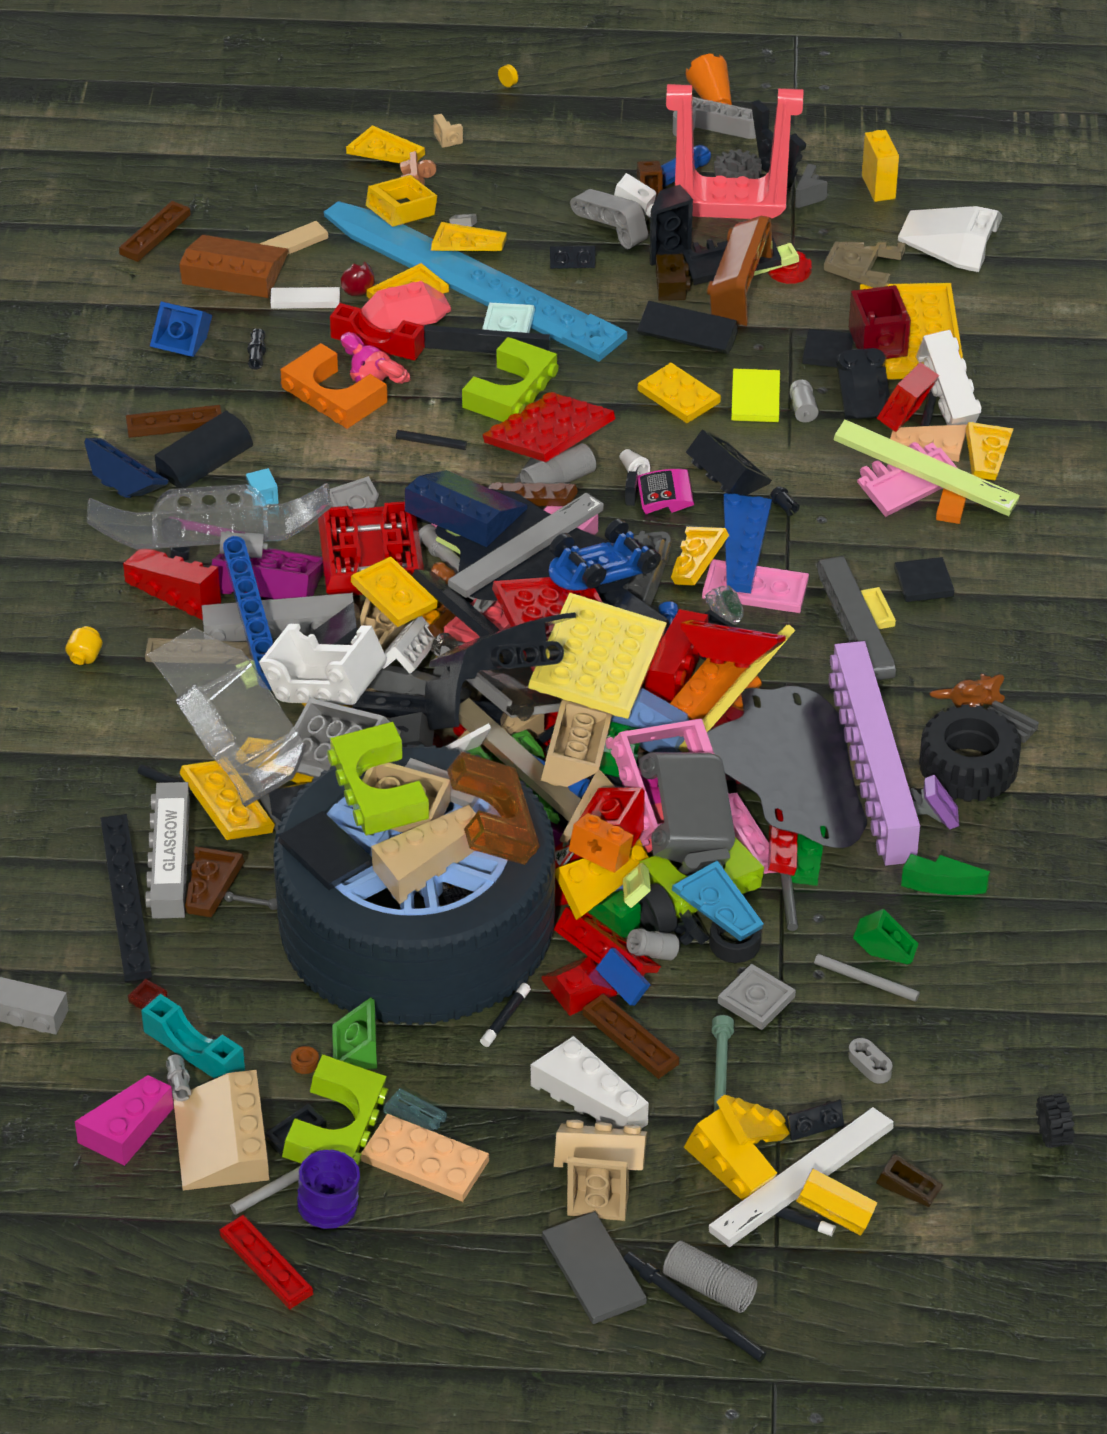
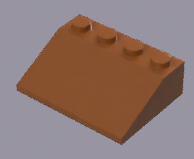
M201 235L185 250L180 261L182 284L269 298L271 288L274 287L289 251L288 248Z

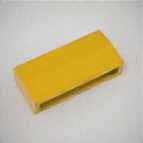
M815 1169L811 1170L796 1200L801 1205L860 1236L865 1231L877 1205L876 1201Z

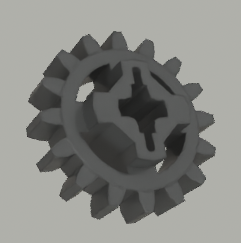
M730 149L728 154L722 152V156L716 157L714 171L715 176H724L726 178L744 176L750 179H759L762 172L761 159L757 158L756 154L750 155L748 150L743 153L741 149H738V151Z

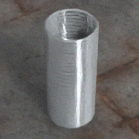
M581 443L565 450L548 462L540 461L522 469L520 473L521 483L567 484L594 472L596 460L591 449L586 444Z
M678 1241L673 1245L663 1265L664 1275L687 1285V1287L708 1296V1298L714 1299L718 1303L720 1302V1304L738 1313H742L747 1309L757 1289L756 1278L754 1279L746 1275V1273L730 1265L728 1266L724 1262L722 1263V1261L715 1257L713 1258V1256L683 1241Z

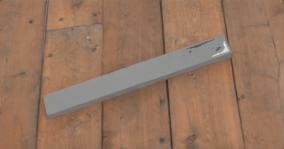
M584 493L448 579V587L467 598L550 545L559 534L569 533L603 511L604 504L589 494Z

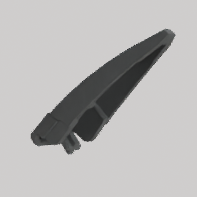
M640 531L639 535H635L633 540L641 547L647 546L649 550L655 549L661 555V561L652 572L635 575L623 586L624 589L648 606L651 605L655 597L665 564L668 563L672 539L668 533L663 531L651 533Z
M388 665L379 671L368 688L382 693L425 696L426 682L440 678L415 670L409 673L405 668ZM461 687L460 699L466 700L470 698L472 691Z

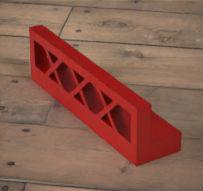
M566 907L553 929L598 964L611 948H616L643 977L645 973H657L661 967L648 956H636L630 953L627 949V941L589 912L576 920L571 908Z

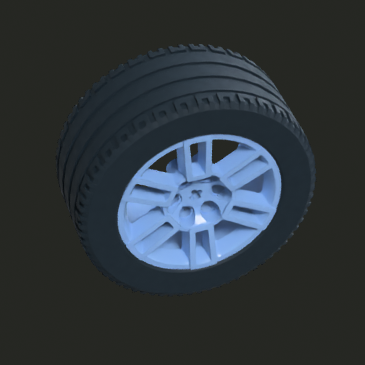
M407 745V747H402V759L390 763L405 767L410 758L484 785L483 793L472 808L483 822V846L459 863L453 862L446 867V872L439 877L435 875L426 881V886L418 891L424 897L425 908L414 909L416 890L407 895V900L400 904V910L382 907L364 900L387 888L374 872L373 866L328 890L278 842V835L321 811L328 815L371 857V846L402 833L389 829L365 836L362 827L357 826L354 821L353 806L347 805L344 795L345 787L338 784L335 766H331L328 771H322L319 777L315 776L311 783H307L304 786V790H300L297 793V797H293L291 805L286 807V812L283 813L281 822L278 824V830L276 831L273 855L278 925L285 954H287L288 961L292 964L294 971H297L300 979H303L307 986H311L313 992H318L321 998H327L330 1004H337L338 1008L342 1010L347 1009L348 1013L369 998H372L375 1001V1020L379 1019L384 1023L392 1021L394 1024L403 1022L406 1025H412V1023L424 1025V1022H431V1024H436V1021L449 1022V1019L454 1018L457 1020L460 1019V1016L465 1015L468 1017L473 1012H482L483 1008H490L493 1006V1003H500L505 996L509 997L512 995L513 990L517 991L521 983H526L528 976H532L535 973V968L540 966L541 960L544 959L545 953L548 951L554 928L555 844L551 822L548 819V814L544 810L543 804L539 802L537 795H533V790L530 787H526V783L523 780L519 781L518 776L510 774V770L502 769L500 764H493L490 759H482L480 755H471L468 751L460 752L459 749L454 748L451 750L444 746L436 748L435 745L430 747ZM366 771L360 776L361 780L363 779ZM450 802L444 815L463 806ZM443 882L473 891V893L461 900L442 907L439 906L438 897L443 892Z

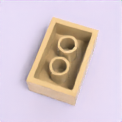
M392 763L378 765L368 769L362 779L365 784L378 789H389L420 781L429 800V819L391 829L404 833L444 816L450 803V779Z

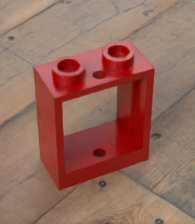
M920 362L897 384L877 419L897 432L919 410L940 375Z

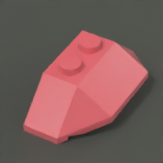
M423 281L379 290L361 310L366 319L373 325L382 329H394L399 326L402 320L420 325L437 323L446 313L451 312V307L443 293Z

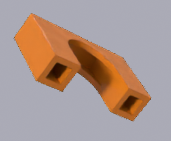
M322 343L280 369L281 385L285 391L295 395L301 401L306 402L318 412L328 416L346 429L387 403V384L371 374L345 389L333 390L320 386L319 384L338 372L337 353Z

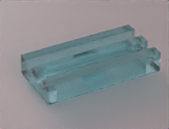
M401 1088L384 1105L385 1114H390L433 1132L434 1129L437 1130L440 1127L441 1121L444 1122L447 1119L445 1111ZM400 1099V1100L404 1101L405 1103H407V1104H409V1105H411V1106L409 1107L408 1105H406V1104H404V1103H402V1102H400V1101H398V1100ZM420 1110L423 1111L424 1113H426V1114H428V1115L434 1117V1119H432V1118L426 1116L425 1114L421 1113Z

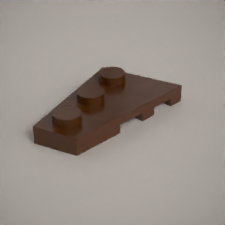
M195 846V860L191 867L192 878L188 885L185 907L188 914L212 918L245 861L243 854Z

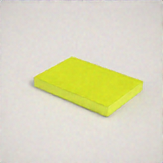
M733 369L731 420L779 422L780 370Z

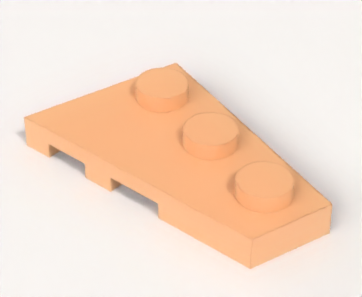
M967 424L901 427L897 432L892 431L890 439L907 447L911 443L916 442L923 449L926 445L933 442L937 448H941L951 461L959 462L966 438L965 428Z

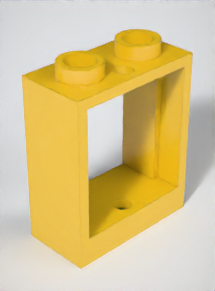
M411 175L368 186L366 206L392 227L435 215L437 195ZM404 198H408L410 200L409 202H405L402 204L396 201Z

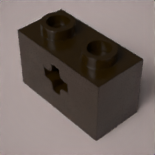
M657 254L655 273L658 301L686 300V291H690V277H688V263H684L683 254Z

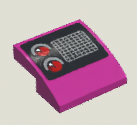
M665 469L637 476L642 508L645 514L665 507H669L671 513L694 505L688 470Z

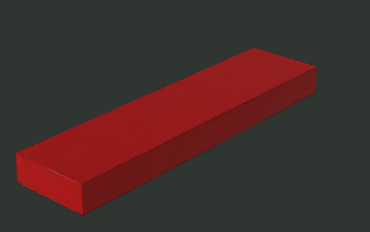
M244 1215L219 1229L220 1236L289 1310L313 1295V1288Z

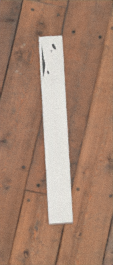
M872 1107L709 1224V1232L728 1247H731L797 1199L812 1169L829 1176L893 1129V1121Z

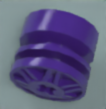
M320 1150L310 1154L302 1162L299 1169L297 1205L300 1215L311 1225L324 1229L337 1228L347 1224L355 1216L358 1208V1190L360 1185L358 1165L353 1158L344 1152L336 1150Z

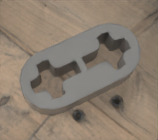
M857 1038L850 1043L848 1052L850 1062L870 1081L881 1084L890 1080L892 1076V1062L881 1050L865 1038Z

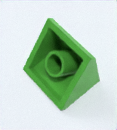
M369 998L332 1025L333 1058L364 1069H377L375 1001Z

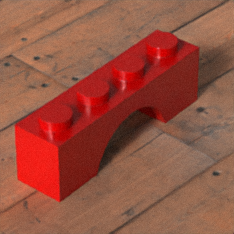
M339 303L330 315L331 338L341 341V336L346 332L355 333L364 343V346L370 345L378 348L381 352L414 361L425 347L424 325L402 320L397 328L382 329L369 322L362 313L361 308Z

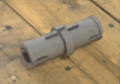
M171 1055L168 1057L169 1061L166 1060L168 1070L167 1081L172 1087L174 1099L181 1102L189 1099L188 1095L191 1096V1089L188 1084L190 1081L189 1072L184 1067L182 1056Z

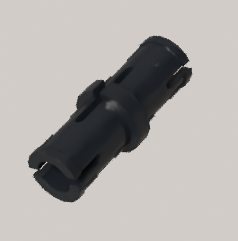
M262 329L252 330L251 341L247 348L249 353L248 366L254 370H258L263 366V355L266 353V346L264 344L266 335Z

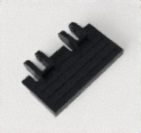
M773 235L772 258L760 257L755 271L782 265ZM712 239L706 240L707 250L701 251L699 243L695 242L693 243L694 253L692 249L683 251L693 285L714 281L728 241L717 243L715 248Z

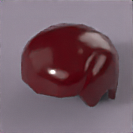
M363 262L362 266L352 264V267L344 271L340 278L342 289L350 296L367 294V289L373 287L375 283L374 272L367 262Z

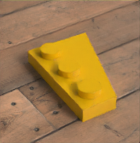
M373 125L346 146V154L395 163L410 160V152L413 151L417 152L418 160L425 155L424 147Z
M441 222L432 241L431 251H502L507 233Z
M686 527L685 533L687 537L681 543L682 553L676 559L671 575L675 585L696 584L728 538L729 534L726 528Z

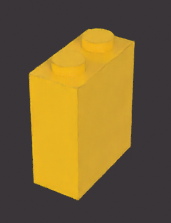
M886 130L867 132L864 138L862 177L874 202L896 199L899 154Z

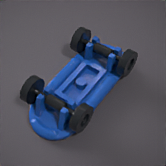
M616 519L605 530V537L610 541L607 543L579 549L577 546H573L574 539L568 533H561L556 536L549 548L555 558L550 563L548 572L551 580L561 588L573 591L592 589L605 583L643 573H650L660 564L661 555L655 549L649 550L647 546L641 547L633 540L634 534L631 531L628 532V524L623 519Z

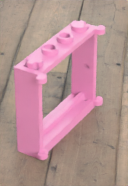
M702 719L620 732L614 739L612 737L606 739V747L612 749L611 754L616 760L619 777L624 783L625 788L642 787L644 790V830L640 836L643 846L649 845L648 839H651L652 833L661 824H657L630 744L680 736L684 737L689 752L714 754ZM729 796L731 813L733 818L736 816V813Z

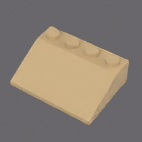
M257 1070L233 1072L220 1076L192 1089L191 1096L188 1095L189 1099L181 1102L173 1098L183 1190L269 1180Z

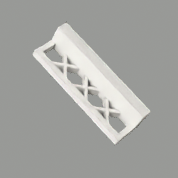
M422 616L415 618L403 628L384 652L386 663L382 667L383 669L397 659L409 673H412L437 642L427 628L430 624Z

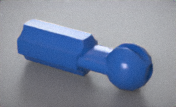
M703 145L695 146V169L707 165L711 158L710 150ZM676 158L661 165L662 187L675 181Z

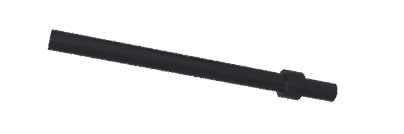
M631 1251L625 1255L624 1261L637 1270L639 1276L649 1284L653 1282L758 1362L765 1358L766 1352L660 1274V1269L651 1262H644Z

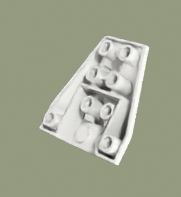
M978 206L911 210L898 236V241L906 243L957 268L979 272L985 259L987 241L992 231L997 232L1002 220V214L997 210Z

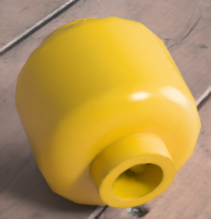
M84 626L72 632L65 650L73 663L77 665L91 664L96 660L103 642L100 634L95 629Z

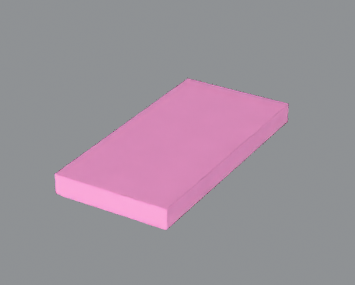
M712 559L703 588L702 599L800 613L809 574L757 566L751 594L726 591L725 561Z

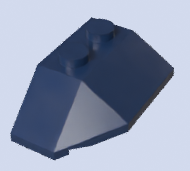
M85 439L84 443L93 475L101 479L103 485L117 489L119 495L126 498L143 496L168 484V479L160 476L104 439Z

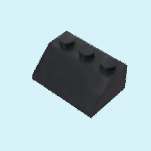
M681 185L661 190L651 208L649 258L651 266L656 265L657 254H683L684 250L691 249L693 199Z
M703 429L686 451L692 458L691 463L701 470L704 468L707 471L705 475L715 483L719 481L722 484L720 488L727 494L734 493L746 496L769 485L772 481L729 442Z

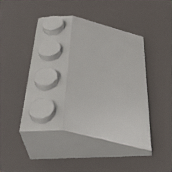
M309 698L274 765L278 768L311 777H319L322 771H328L331 767L327 756V750H331L330 738L382 725L390 721L381 715ZM396 727L398 734L400 735L401 731Z

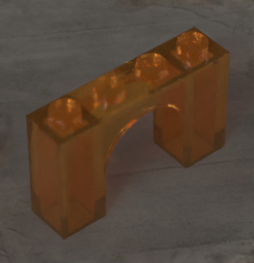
M461 752L447 769L452 789L485 800L500 814V816L478 810L464 828L469 848L525 865L540 846L516 768Z

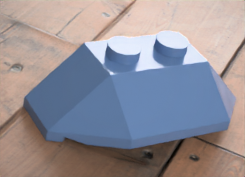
M643 688L640 689L628 719L614 715L611 717V722L637 729L689 721L687 713ZM677 736L641 742L639 747L650 753L681 752L679 746L685 739L684 737Z

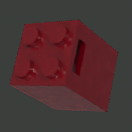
M897 286L851 291L848 327L857 349H879L884 353L885 359L908 356L911 319Z

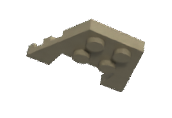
M835 242L824 262V271L873 288L888 286L890 274L871 271V268L877 257L901 260L905 252L906 243L897 242V246H886V242H878L876 246H864V242Z

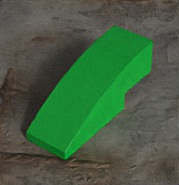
M910 854L903 867L901 886L917 891L943 895L984 894L988 890L990 871L939 855L935 862Z

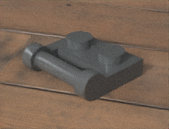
M728 848L690 853L683 859L682 866L678 871L689 877L715 861H718L723 868L730 859Z

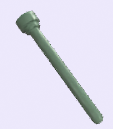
M726 1015L716 1016L712 1020V1033L717 1039L714 1112L720 1109L717 1101L723 1095H726L728 1039L734 1033V1020Z

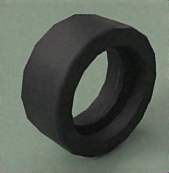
M658 883L650 884L651 891L638 902L641 905L640 923L645 930L650 932H672L677 927V916L673 903L662 886Z
M712 922L709 944L711 951L716 957L726 962L741 963L754 958L759 952L762 936L761 929L750 935L751 939L741 944H732L720 938V935L727 931L715 922Z

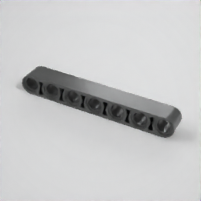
M844 556L818 560L817 570L819 578L849 642L865 641L877 681L894 678L896 676L894 660Z

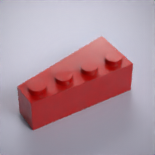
M141 547L123 563L125 582L167 602L171 606L185 611L189 615L203 620L202 605L221 604L217 566L211 565L207 568L203 567L201 562L187 563L184 562L182 557L168 558L166 553Z
M679 609L659 643L645 677V689L669 704L690 680L700 656L682 631L681 623L688 620L708 623L707 614Z

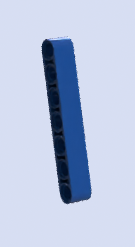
M231 536L223 543L225 563L258 684L262 689L269 691L272 689L259 661L273 645V640L246 543L241 537Z

